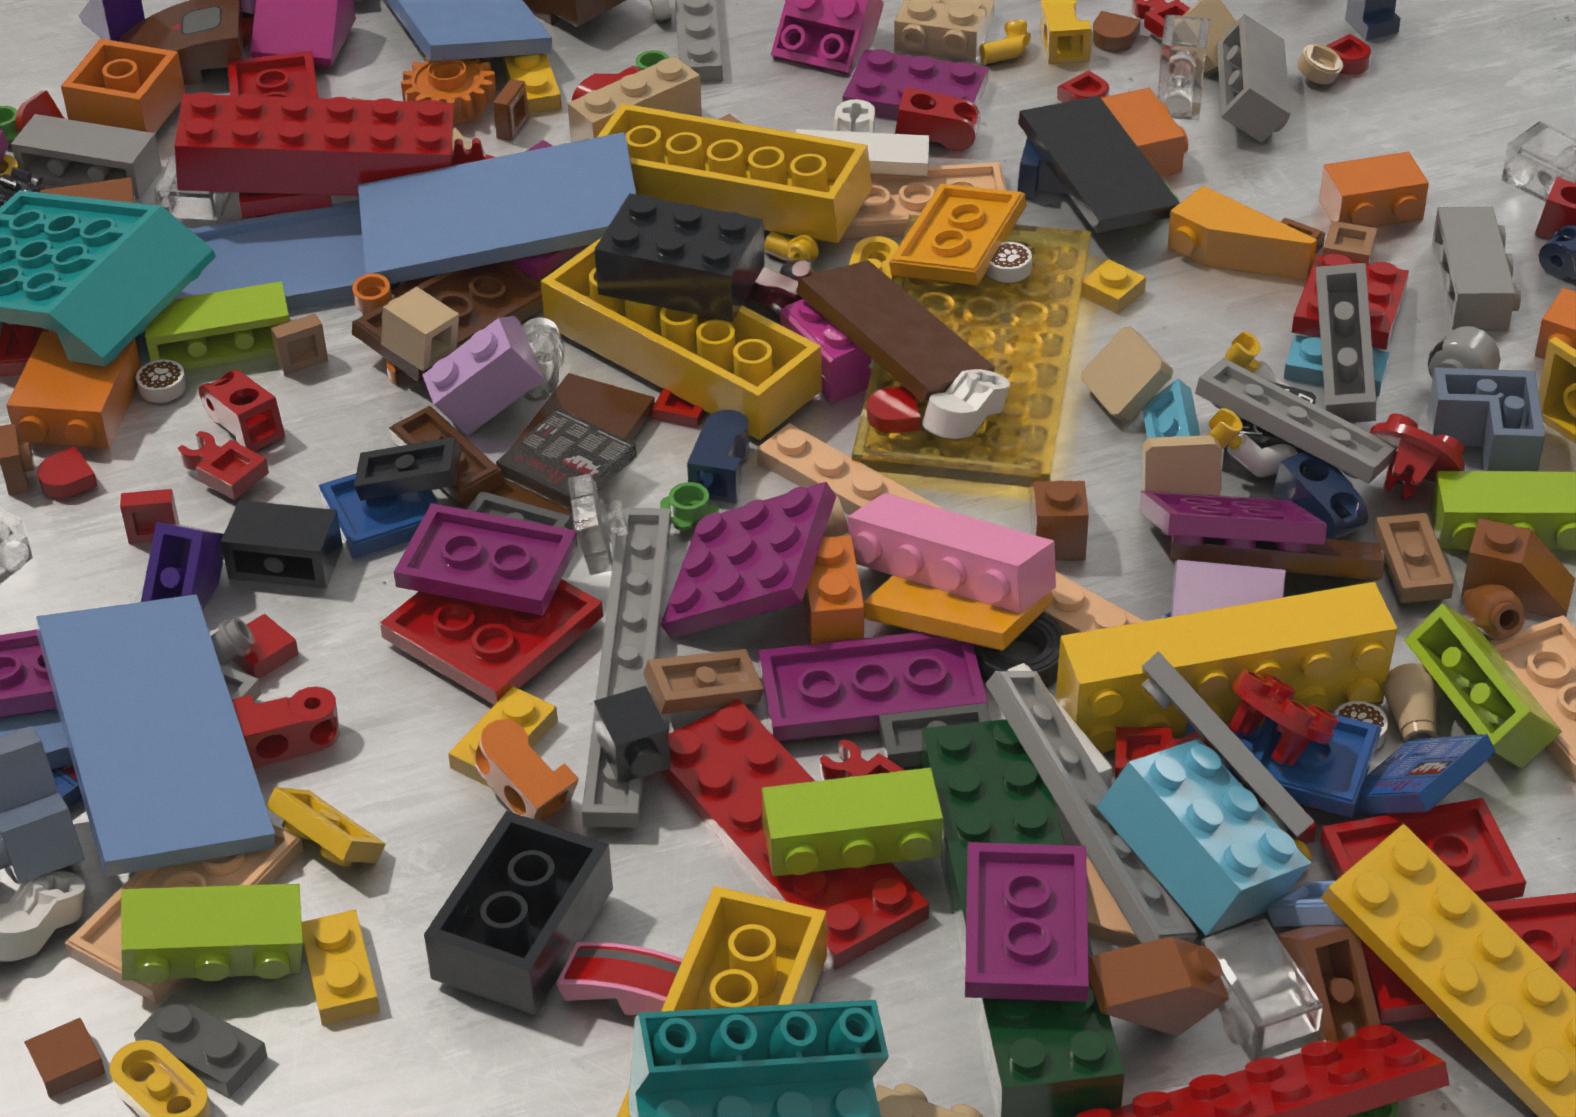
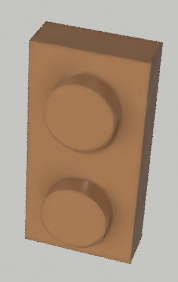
M1427 513L1376 517L1374 534L1377 542L1380 544L1385 564L1400 603L1452 598L1454 582Z
M746 649L651 659L647 661L643 673L661 715L721 708L738 699L744 705L759 703L764 691V687Z

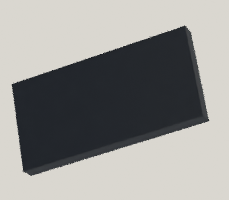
M1100 96L1020 111L1019 126L1096 233L1170 218V211L1180 204Z

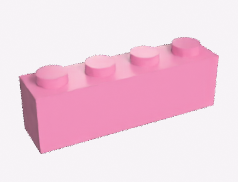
M883 493L847 516L848 535L852 537L857 565L1019 614L1056 588L1054 540Z

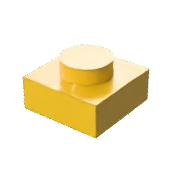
M1108 259L1081 281L1080 296L1118 314L1145 292L1146 277Z

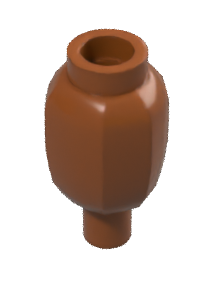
M1486 584L1470 588L1464 592L1462 596L1464 616L1488 637L1503 640L1517 634L1523 627L1525 622L1524 606L1519 597L1505 586Z

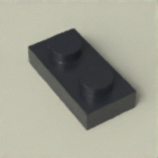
M456 437L362 452L359 457L354 488L360 501L381 497L388 498L399 494L429 489L437 490L456 485L462 451Z

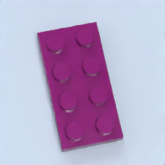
M916 632L758 650L759 668L764 687L771 734L778 741L879 730V715L980 703H987L988 707L974 646L967 642Z

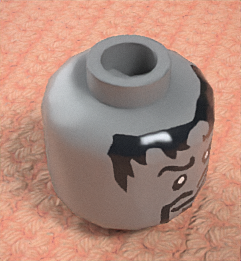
M1462 326L1450 331L1436 344L1429 354L1427 365L1429 375L1433 380L1435 367L1498 370L1501 358L1497 344L1485 331L1473 326Z

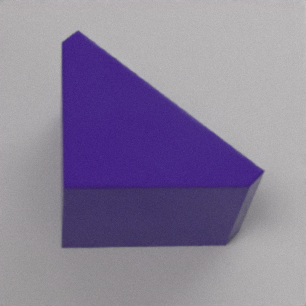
M90 0L78 15L81 22L101 39L120 42L121 35L145 19L142 0Z

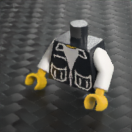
M1243 331L1232 341L1231 347L1226 351L1225 359L1316 404V396L1312 392L1291 387L1281 381L1263 360L1258 362L1255 359L1260 353L1261 346L1253 334ZM1221 408L1209 420V427L1212 429L1209 435L1214 436L1218 440L1221 449L1224 448L1222 471L1252 473L1261 478L1275 475L1278 473L1281 461L1304 451L1237 416L1226 408ZM1304 467L1299 469L1300 473H1303Z

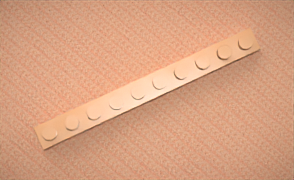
M790 423L757 447V463L799 487L806 488L827 482L833 492L837 494L843 511L848 515H851L883 493L943 509ZM1056 572V588L1052 590L1053 603L1042 612L1054 619L1062 627L1066 635L1144 622L1139 617Z

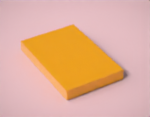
M940 184L890 259L891 275L978 286L989 268V262L1002 242H1005L1027 206L1025 193Z
M893 575L863 601L864 618L870 621L1003 651L1053 603L1051 591L1019 614Z

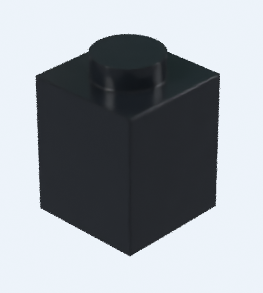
M646 686L594 700L597 740L618 784L640 777H647L671 768L668 729Z

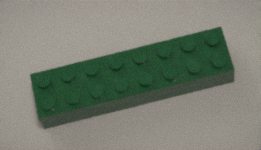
M1007 719L922 728L921 769L931 768L943 816L942 856H940L964 971L968 842L1065 845L1052 794ZM1088 935V957L1093 955ZM1090 981L1087 1002L971 998L996 1117H1076L1077 1114L1089 1109L1105 1108L1111 1110L1122 1106L1124 1070L1110 1016L1101 1013Z

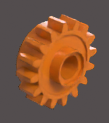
M425 56V63L412 62V71H403L401 89L403 101L422 102L424 100H436L443 103H453V125L472 121L487 110L488 102L495 100V73L491 71L490 63H480V58L429 61Z

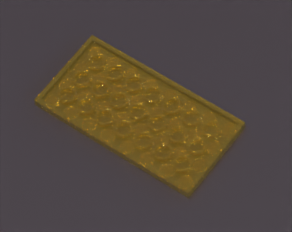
M909 215L904 238L919 216ZM1015 224L1005 242H1016L1029 248L1032 253V270L1028 277L1014 283L995 281L986 273L978 286L894 276L893 281L994 365V372L1004 376L1011 384L1003 411L998 414L988 415L970 437L959 439L944 438L926 430L922 423L929 401L922 402L916 396L915 400L920 415V430L884 433L874 429L868 423L867 400L871 394L880 389L901 387L903 385L874 361L852 450V462H860L876 472L1013 485L1026 488L1032 482L1051 481L1083 291V281L1090 249L1091 231Z

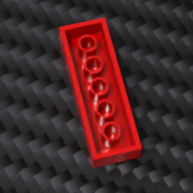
M209 92L183 94L174 145L178 191L359 196V184L452 166L453 103H443L436 100H424L422 102L395 101L388 98L377 100H356L346 97H334L331 99L304 98L299 95L269 97L256 94L214 95Z

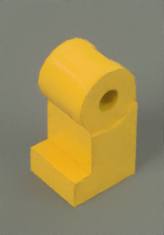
M1041 0L1040 33L1048 64L1090 61L1092 27L1089 20H1077V0Z

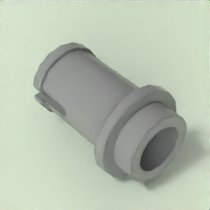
M234 618L231 621H221L218 625L219 630L211 636L219 664L225 666L238 655L246 657L250 653V646L255 643V638L249 627L239 618Z

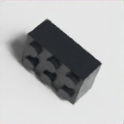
M629 193L594 249L598 295L733 322L765 265L763 219L744 216L735 212L728 213L702 208L694 204H682L656 199L648 195Z
M506 811L424 933L431 979L536 1015L562 973L576 943L581 942L613 890L609 844Z

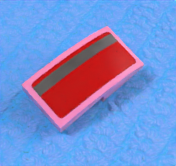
M577 942L556 985L565 1001L616 998L625 1015L661 1012L683 959L664 952L632 945Z

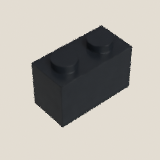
M243 500L238 501L221 539L228 579L327 589L343 549L337 510Z

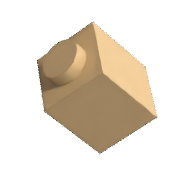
M415 287L399 298L391 300L383 307L381 345L424 372L437 361L447 357L456 350L459 313L420 288Z

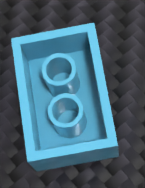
M1200 738L1129 761L1096 807L1206 936L1267 912L1266 908L1269 907V904L1286 895L1311 864L1296 847L1292 837L1277 826L1258 804L1256 797L1237 781L1221 763L1218 754L1206 746Z

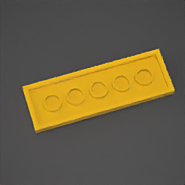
M1405 824L1401 825L1332 883L1321 896V899L1538 1117H1576V992Z

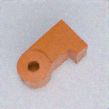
M501 719L489 723L483 729L474 757L475 767L487 781V784L513 813L542 822L571 801L579 778L565 763L552 771L529 746L528 735L522 726L514 721Z

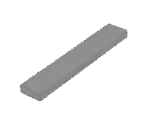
M995 671L986 683L987 688L1082 846H1086V853L1140 943L1171 936L1193 943L1198 935L1181 906L1096 808L1109 789L1037 671Z

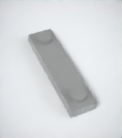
M1225 358L1221 359L1199 377L1195 394L1212 402L1218 409H1229L1237 416L1341 469L1344 474L1351 478L1360 479L1369 484L1392 463L1397 449L1395 445Z
M1159 651L1142 665V672L1148 677L1141 684L1145 691L1163 710L1172 704L1263 803L1261 808L1281 830L1288 831L1296 839L1315 822Z

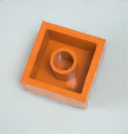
M99 39L61 85L69 120L155 134L181 102L183 94H186L177 51L106 39Z

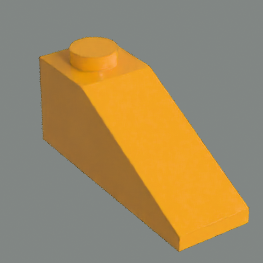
M1205 186L1200 187L1170 211L1167 247L1202 265L1300 280L1308 279L1315 259L1317 239Z

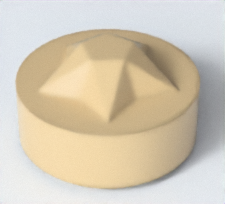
M1310 44L1301 53L1297 66L1300 72L1309 80L1327 85L1336 80L1343 68V63L1339 55L1331 48L1321 44Z

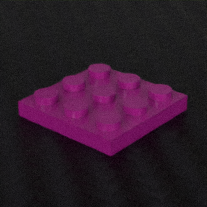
M823 482L806 488L797 487L780 496L763 501L754 500L743 507L723 513H711L700 519L696 525L660 623L667 635L672 639L802 603L836 499V495L828 483Z
M1141 491L1139 511L1153 522V526L1159 527L1163 534L1173 536L1172 542L1177 544L1204 545V538L1209 537L1224 539V545L1228 547L1254 549L1256 548V541L1276 542V549L1291 552H1307L1308 544L1325 545L1327 524L1291 500Z

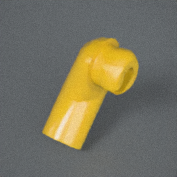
M1024 19L1006 22L1004 29L1007 37H1004L1002 40L980 44V57L984 65L1011 60L1023 53L1031 40V33H1027V22Z
M773 231L764 242L765 253L786 262L811 260L813 263L819 255V247L816 241L809 235H800L790 239Z

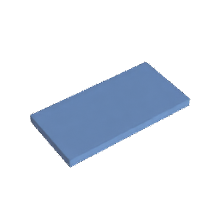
M386 0L429 61L551 53V35L523 0Z
M625 132L359 184L358 193L365 274L375 273L383 275L390 284L593 244L603 236L629 193L637 195Z
M359 200L332 204V207L286 212L191 228L190 230L214 250L216 258L201 272L197 279L190 282L174 299L282 281L288 311L354 300L353 283L357 278L365 275ZM400 282L390 284L391 291L399 287ZM145 331L135 338L145 337Z
M197 594L36 616L37 637L104 877L274 848L275 831Z

